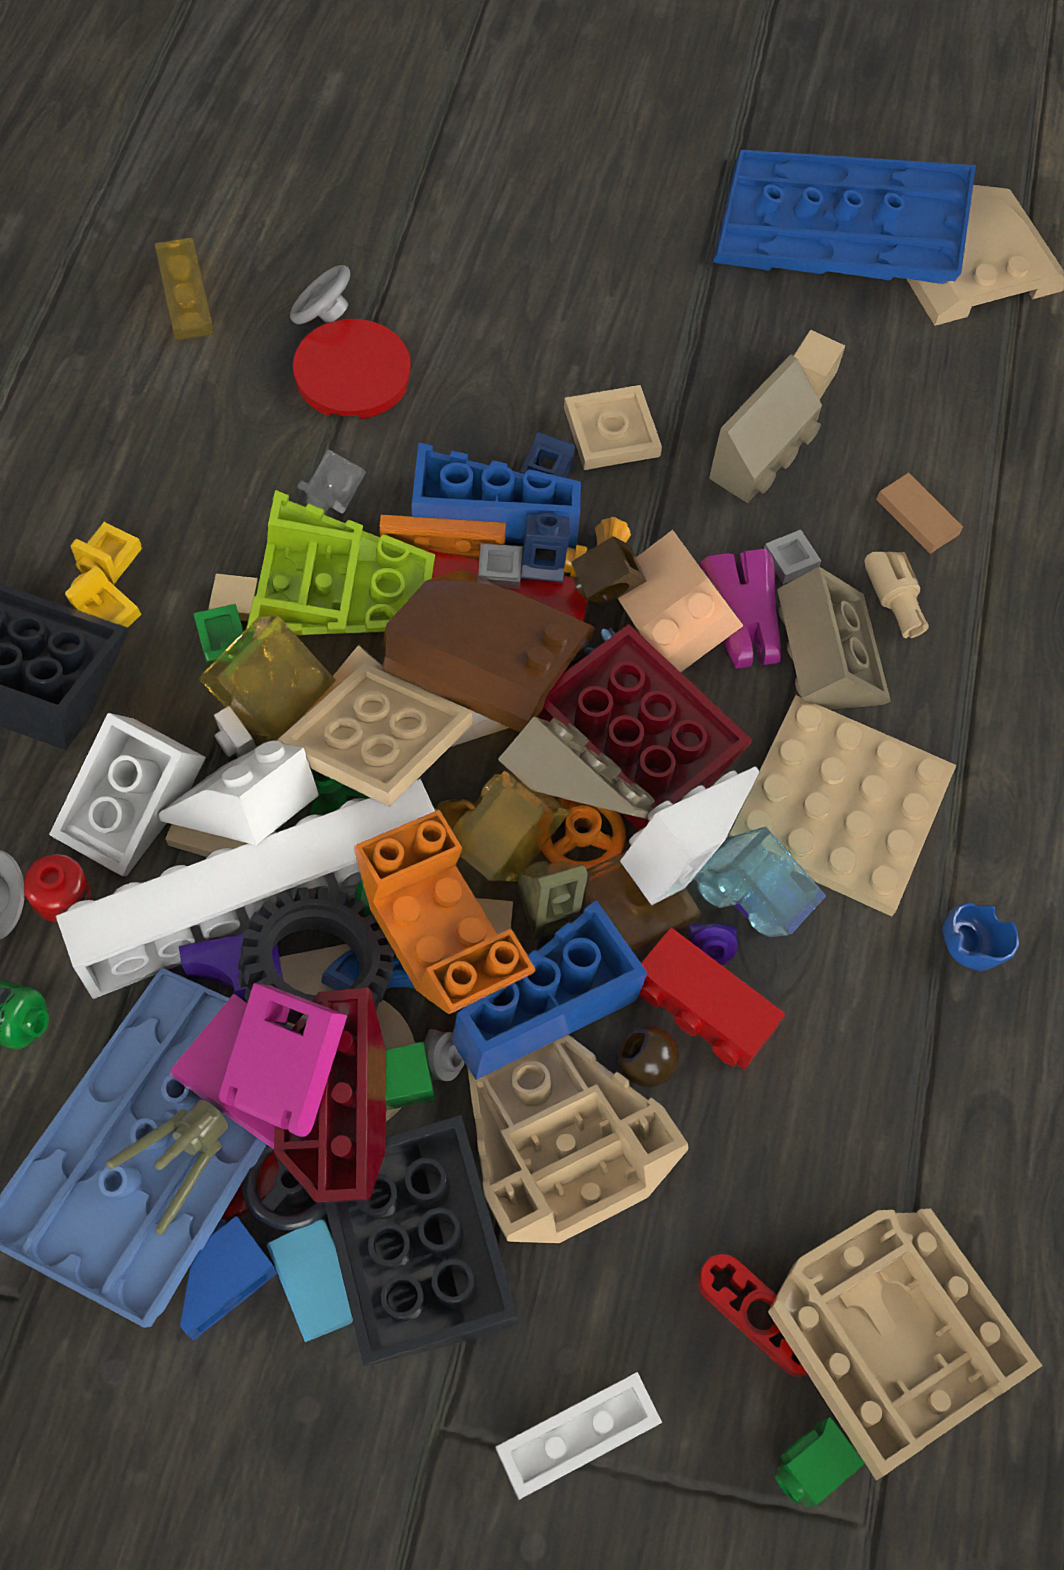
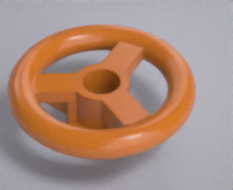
M559 797L549 804L542 813L537 826V839L542 853L551 864L559 861L585 865L587 873L590 875L607 869L619 858L625 846L626 829L619 812ZM570 808L565 820V836L553 844L550 835L552 822L560 812ZM599 812L610 822L613 837L600 831L602 819ZM585 827L589 832L579 833L575 828ZM593 845L606 850L599 858L585 862L574 861L564 856L576 846L586 847Z

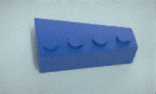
M597 900L586 907L584 913L573 923L570 924L568 922L558 930L554 938L540 950H534L528 955L536 969L533 974L465 1006L457 1013L452 1043L475 1080L637 1001L647 976V971Z

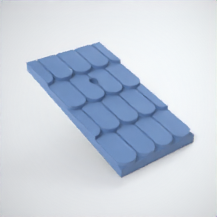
M161 967L1 1192L0 1251L142 1327H151L157 1316L165 1310L198 1251L203 1250L249 1169L256 1164L267 1144L220 1111L228 1123V1129L218 1139L222 1148L209 1160L185 1202L163 1235H157L155 1228L200 1155V1151L196 1155H191L183 1150L167 1166L157 1170L154 1166L155 1161L175 1142L173 1133L176 1130H174L114 1169H108L106 1162L129 1145L169 1121L181 1108L189 1111L199 1100H204L186 1086L182 1094L184 1085L170 1076V1069L230 998ZM286 1024V1026H285L286 1028H289V1029H292V1028H293L292 1026H290V1025H288V1024Z

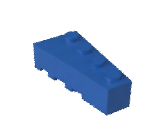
M418 442L412 496V517L506 523L505 542L523 543L527 513H551L557 516L569 517L568 546L577 545L581 498L580 481L530 469L525 474L512 471L507 467L506 463L492 460L490 465L469 461L468 454L451 451L450 456L433 452L432 445Z

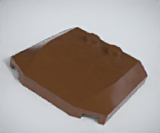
M461 569L425 581L386 624L383 648H385L383 670L515 731L521 732L534 716L538 717L541 713L546 696L571 661L576 663L584 649L587 648L592 640L595 627Z

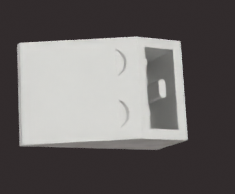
M756 766L740 774H737L736 771H731L722 776L712 787L705 789L703 785L698 786L687 793L680 802L673 805L670 801H666L648 814L647 818L650 822L630 838L629 843L632 846L620 862L651 905L685 889L722 845L759 774Z

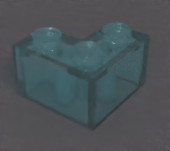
M766 826L726 838L694 877V880L699 884V892L708 902L717 905L719 908L740 904L749 914L748 919L752 926L760 933L769 936V938L792 934L826 897L825 893Z

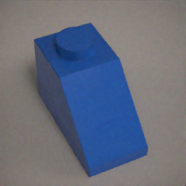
M237 1216L228 1223L225 1219H221L218 1222L203 1250L198 1251L191 1263L180 1327L193 1341L278 1274Z

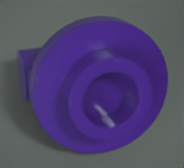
M689 924L688 940L719 964L723 965L735 956L738 947L736 926Z

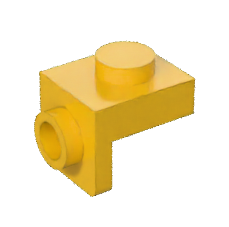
M103 522L87 544L75 539L70 545L77 562L76 566L82 573H86L94 566H98L104 571L106 577L113 585L142 549L138 538L106 522Z
M94 566L88 572L76 577L71 587L65 593L75 610L127 628L142 615L139 608L108 580L104 571L98 566Z

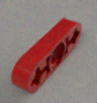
M718 1254L708 1259L698 1274V1287L704 1298L784 1371L796 1377L808 1376L800 1362L797 1364L791 1359L794 1352L784 1338L779 1340L776 1346L770 1342L769 1339L780 1332L775 1322L770 1329L759 1330L752 1326L748 1320L747 1310L751 1302L760 1300L771 1306L777 1295L736 1258L726 1254ZM712 1268L717 1272H721L724 1268L730 1270L733 1275L730 1277L729 1282L739 1293L745 1288L746 1284L753 1290L740 1302L737 1311L729 1304L737 1298L731 1290L724 1287L718 1292L711 1286L715 1279L710 1272Z

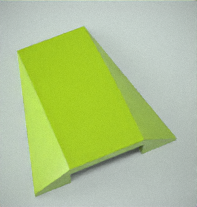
M275 490L268 522L267 546L257 595L253 596L246 637L385 632L386 624L425 581L432 579L435 555L385 534L381 538L363 531V525L351 520H347L346 523L324 515V509L309 503L306 507L289 501V495Z

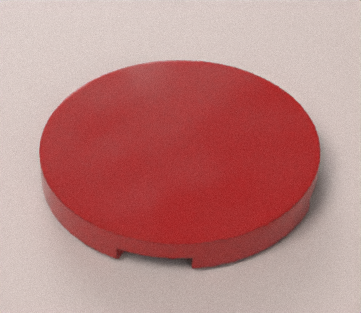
M343 319L329 322L316 328L301 341L294 355L293 372L298 392L315 410L328 416L333 413L343 416H359V419H365L389 410L400 401L406 393V387L410 379L411 364L409 352L405 344L390 329L368 320Z

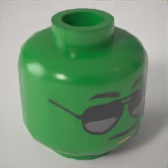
M1 980L0 1045L20 1050L29 1046L45 1032L49 1021L46 1000L41 992L36 989Z

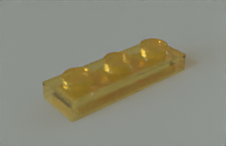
M193 238L155 243L175 340L214 334Z

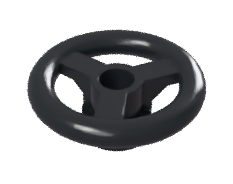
M266 1145L258 1161L249 1169L242 1181V1194L249 1211L263 1224L280 1230L301 1229L320 1220L327 1213L325 1202H316L307 1210L296 1214H280L276 1212L282 1203L291 1208H301L313 1200L301 1183L294 1188H286V1182L293 1175L277 1156L276 1159L280 1170L276 1176L275 1186L261 1200L257 1190V1175L265 1159L274 1152V1149Z

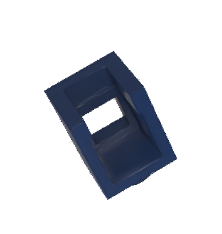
M537 432L533 445L519 473L525 474L530 469L569 478L573 468L575 444ZM543 456L556 460L552 470L540 466Z
M527 513L522 550L521 579L563 583L569 540V517L557 516L551 513ZM535 549L556 550L555 560L534 558Z

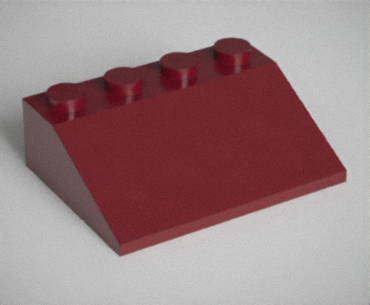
M629 624L563 673L546 696L543 709L538 715V718L548 722L556 718L565 726L569 723L578 729L589 740L585 745L586 748L597 755L600 753L606 755L622 770L618 774L620 779L629 785L637 784L655 800L651 805L653 809L666 801H670L673 805L680 802L687 793L698 786L703 785L705 789H708L752 742V739ZM621 813L638 831L646 827L650 822L645 818Z

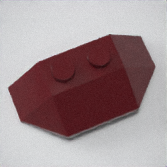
M369 988L321 991L317 993L312 1002L347 1015L312 1130L308 1135L302 1137L291 1133L289 1130L275 1126L274 1154L307 1190V1193L315 1202L370 1200L386 1153V1048L372 993ZM303 1014L291 1030L303 1034L309 1015Z

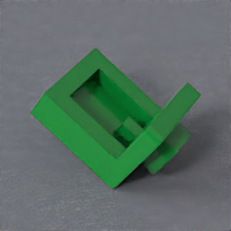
M236 604L193 613L206 664L215 663L217 670L243 664L241 657L249 655V650Z

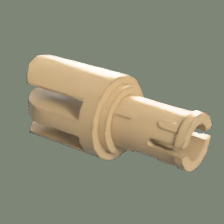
M872 552L868 554L865 559V567L881 605L892 609L904 638H914L927 631L929 625L916 599L920 592V586L905 552Z

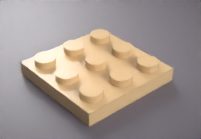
M363 663L277 741L283 744L303 747L311 769L390 807L473 725L472 711Z

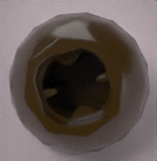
M641 1027L630 1032L620 1046L618 1061L620 1069L630 1082L642 1087H655L667 1082L676 1072L679 1052L676 1043L666 1031L657 1027Z

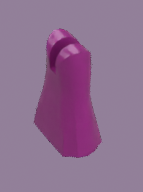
M767 549L748 550L740 553L737 564L735 563L734 554L729 553L709 555L700 561L698 565L743 624L740 629L723 641L734 667L741 669L752 666V643L755 644L757 657L762 666L779 663L781 658V642L776 612L775 567L772 554Z

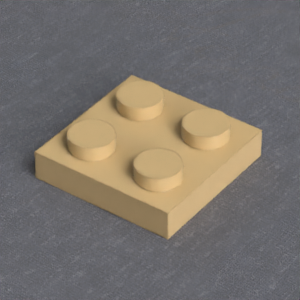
M641 385L565 398L564 410L584 470L660 457L662 445Z

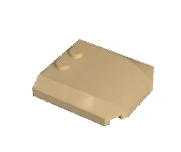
M973 185L962 273L955 282L948 281L944 284L907 279L936 326L968 317L972 306L1027 291H1030L1029 294L1032 299L1064 291V270L1010 189Z
M920 1209L916 1213H895L894 1210H877L800 1257L793 1264L768 1311L876 1480L885 1476L971 1414L1042 1367L1040 1361L931 1209Z

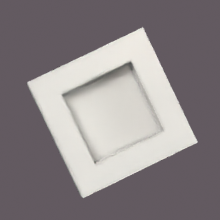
M230 706L214 715L220 732L216 733L215 737L228 757L236 754L239 758L256 749L253 738Z

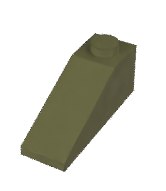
M542 861L528 866L522 873L518 874L517 894L534 940L555 934L568 922L571 924L579 918L588 875L585 865L567 861L549 864L546 861Z

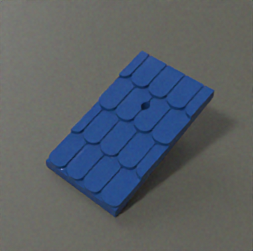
M740 150L734 165L713 262L768 271L775 267L816 274L829 271L884 280L898 277L944 284L948 281L955 282L962 273L976 165Z

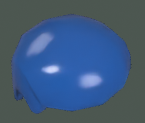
M967 902L956 906L949 911L941 930L943 941L950 955L962 966L975 971H985L1005 963L1014 957L1019 947L1018 930L1015 923L1000 921L995 915V907L992 905H976Z

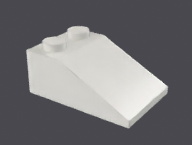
M108 713L49 835L117 874L127 876L166 825V822L160 821L158 813L191 789L206 757L134 718Z
M269 741L221 766L160 811L158 816L162 822L257 845L319 794L304 748L283 744L280 741Z

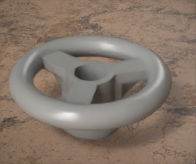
M345 265L335 266L314 280L294 303L290 312L292 322L303 324L319 316L327 324L339 318L348 307V302L341 293L350 279L349 268Z

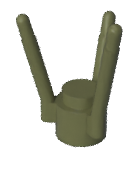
M199 1100L189 1111L181 1108L169 1121L129 1145L106 1162L108 1169H114L174 1130H176L173 1133L175 1142L155 1161L154 1166L157 1170L167 1166L183 1150L191 1155H196L200 1151V1155L156 1226L155 1232L157 1235H163L209 1160L222 1148L218 1139L228 1129V1123L220 1111L207 1101Z

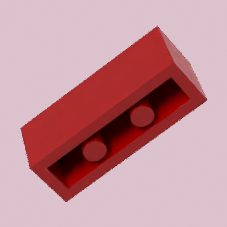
M672 927L641 963L647 971V976L639 996L648 1004L654 1007L660 1005L675 1016V1023L684 1032L692 1036L697 1034L712 1045L715 1055L731 1066L737 1064L745 1070L778 1028L785 1016L783 1011Z

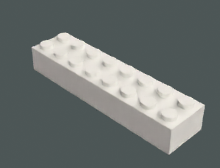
M421 779L416 780L390 807L373 798L366 800L364 798H356L346 802L339 810L323 816L317 814L310 815L301 819L294 827L278 833L273 831L257 845L248 843L235 849H219L201 862L190 866L178 865L165 870L158 878L142 884L134 882L123 885L113 895L97 901L84 900L75 903L69 907L67 912L56 916L73 968L92 998L95 999L154 976L161 967L169 970L181 965L179 946L245 934L253 914L256 912L260 915L261 906L269 899L276 904L278 894L288 891L292 900L295 898L297 888L308 887L310 899H315L318 887L328 888L327 900L336 901L338 891L349 894L347 900L354 898L357 886L362 880L354 852L355 845L435 811Z

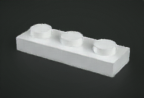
M637 1372L496 1446V1451L517 1498L520 1500L661 1424L662 1421Z

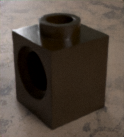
M614 536L571 562L577 575L574 578V583L581 596L586 600L590 599L603 606L608 605L646 582L631 546Z

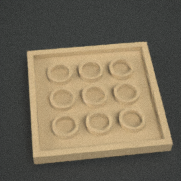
M795 695L735 821L727 842L887 915L893 916L898 908L956 765Z

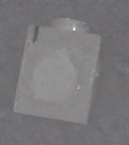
M328 449L309 484L300 480L297 488L308 494L305 499L306 503L324 509L325 514L329 508L343 514L366 471Z

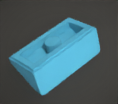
M324 1218L307 1227L296 1229L267 1244L305 1342L350 1325L353 1322L335 1244Z

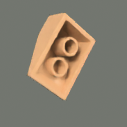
M673 530L636 557L646 582L618 598L642 637L680 672L743 626Z

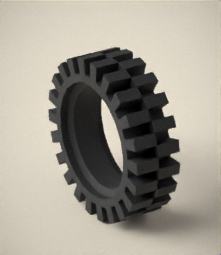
M308 887L297 888L294 900H292L288 891L278 894L276 904L269 899L261 906L260 915L256 912L253 914L248 929L246 928L239 955L238 969L240 973L238 980L240 988L247 987L244 996L247 1003L254 983L270 985L312 1001L316 995L305 994L296 990L280 977L272 960V949L279 940L299 930L316 929L327 931L346 942L358 960L359 977L347 989L369 988L377 1011L393 972L394 963L391 962L394 957V950L391 945H387L388 940L382 929L377 930L379 924L373 913L366 918L363 917L366 908L365 903L358 899L350 909L345 906L349 894L338 891L336 901L327 900L328 888L318 887L315 899H310ZM290 1008L286 1023H274L284 1027L287 1022L296 1024L303 1013Z

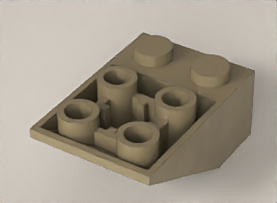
M534 716L498 759L532 791L648 819V814L653 810L651 805L655 800L644 789L635 783L629 785L620 779L618 774L622 770L611 759L602 753L597 755L586 748L585 745L589 742L586 736L568 723L565 726L556 718L548 722Z

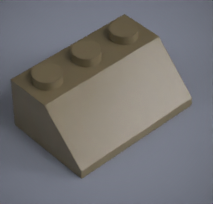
M790 354L721 427L709 479L747 504L758 492L764 494L769 489L780 467L788 468L795 459L800 445L803 442L809 444L820 429L821 424L817 420L822 404L796 357Z
M817 567L778 588L777 591L781 604L779 615L786 626L789 639L787 651L794 661L797 675L795 686L802 699L829 710L885 705L891 702L864 594L821 567Z

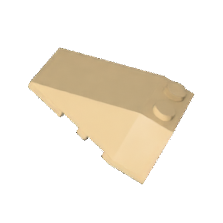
M569 1035L475 1080L468 1068L484 1196L508 1242L561 1243L648 1198L688 1150L687 1141L661 1104L653 1098L647 1100L629 1086V1080L618 1072L615 1074L610 1072L596 1061L595 1055Z

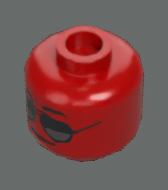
M60 854L44 856L29 867L24 877L25 896L36 914L46 921L58 923L57 915L67 912L69 907L75 903L90 900L91 897L90 882L79 863L69 856Z

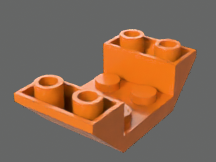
M437 810L355 845L354 852L370 910L415 989L446 1013L451 1014L533 974L536 969L511 928L497 935L456 866L463 848L441 811Z

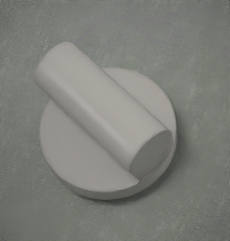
M428 1030L424 1047L431 1081L433 1079L451 1081L458 1076L464 1066V1060L452 1043V1032Z

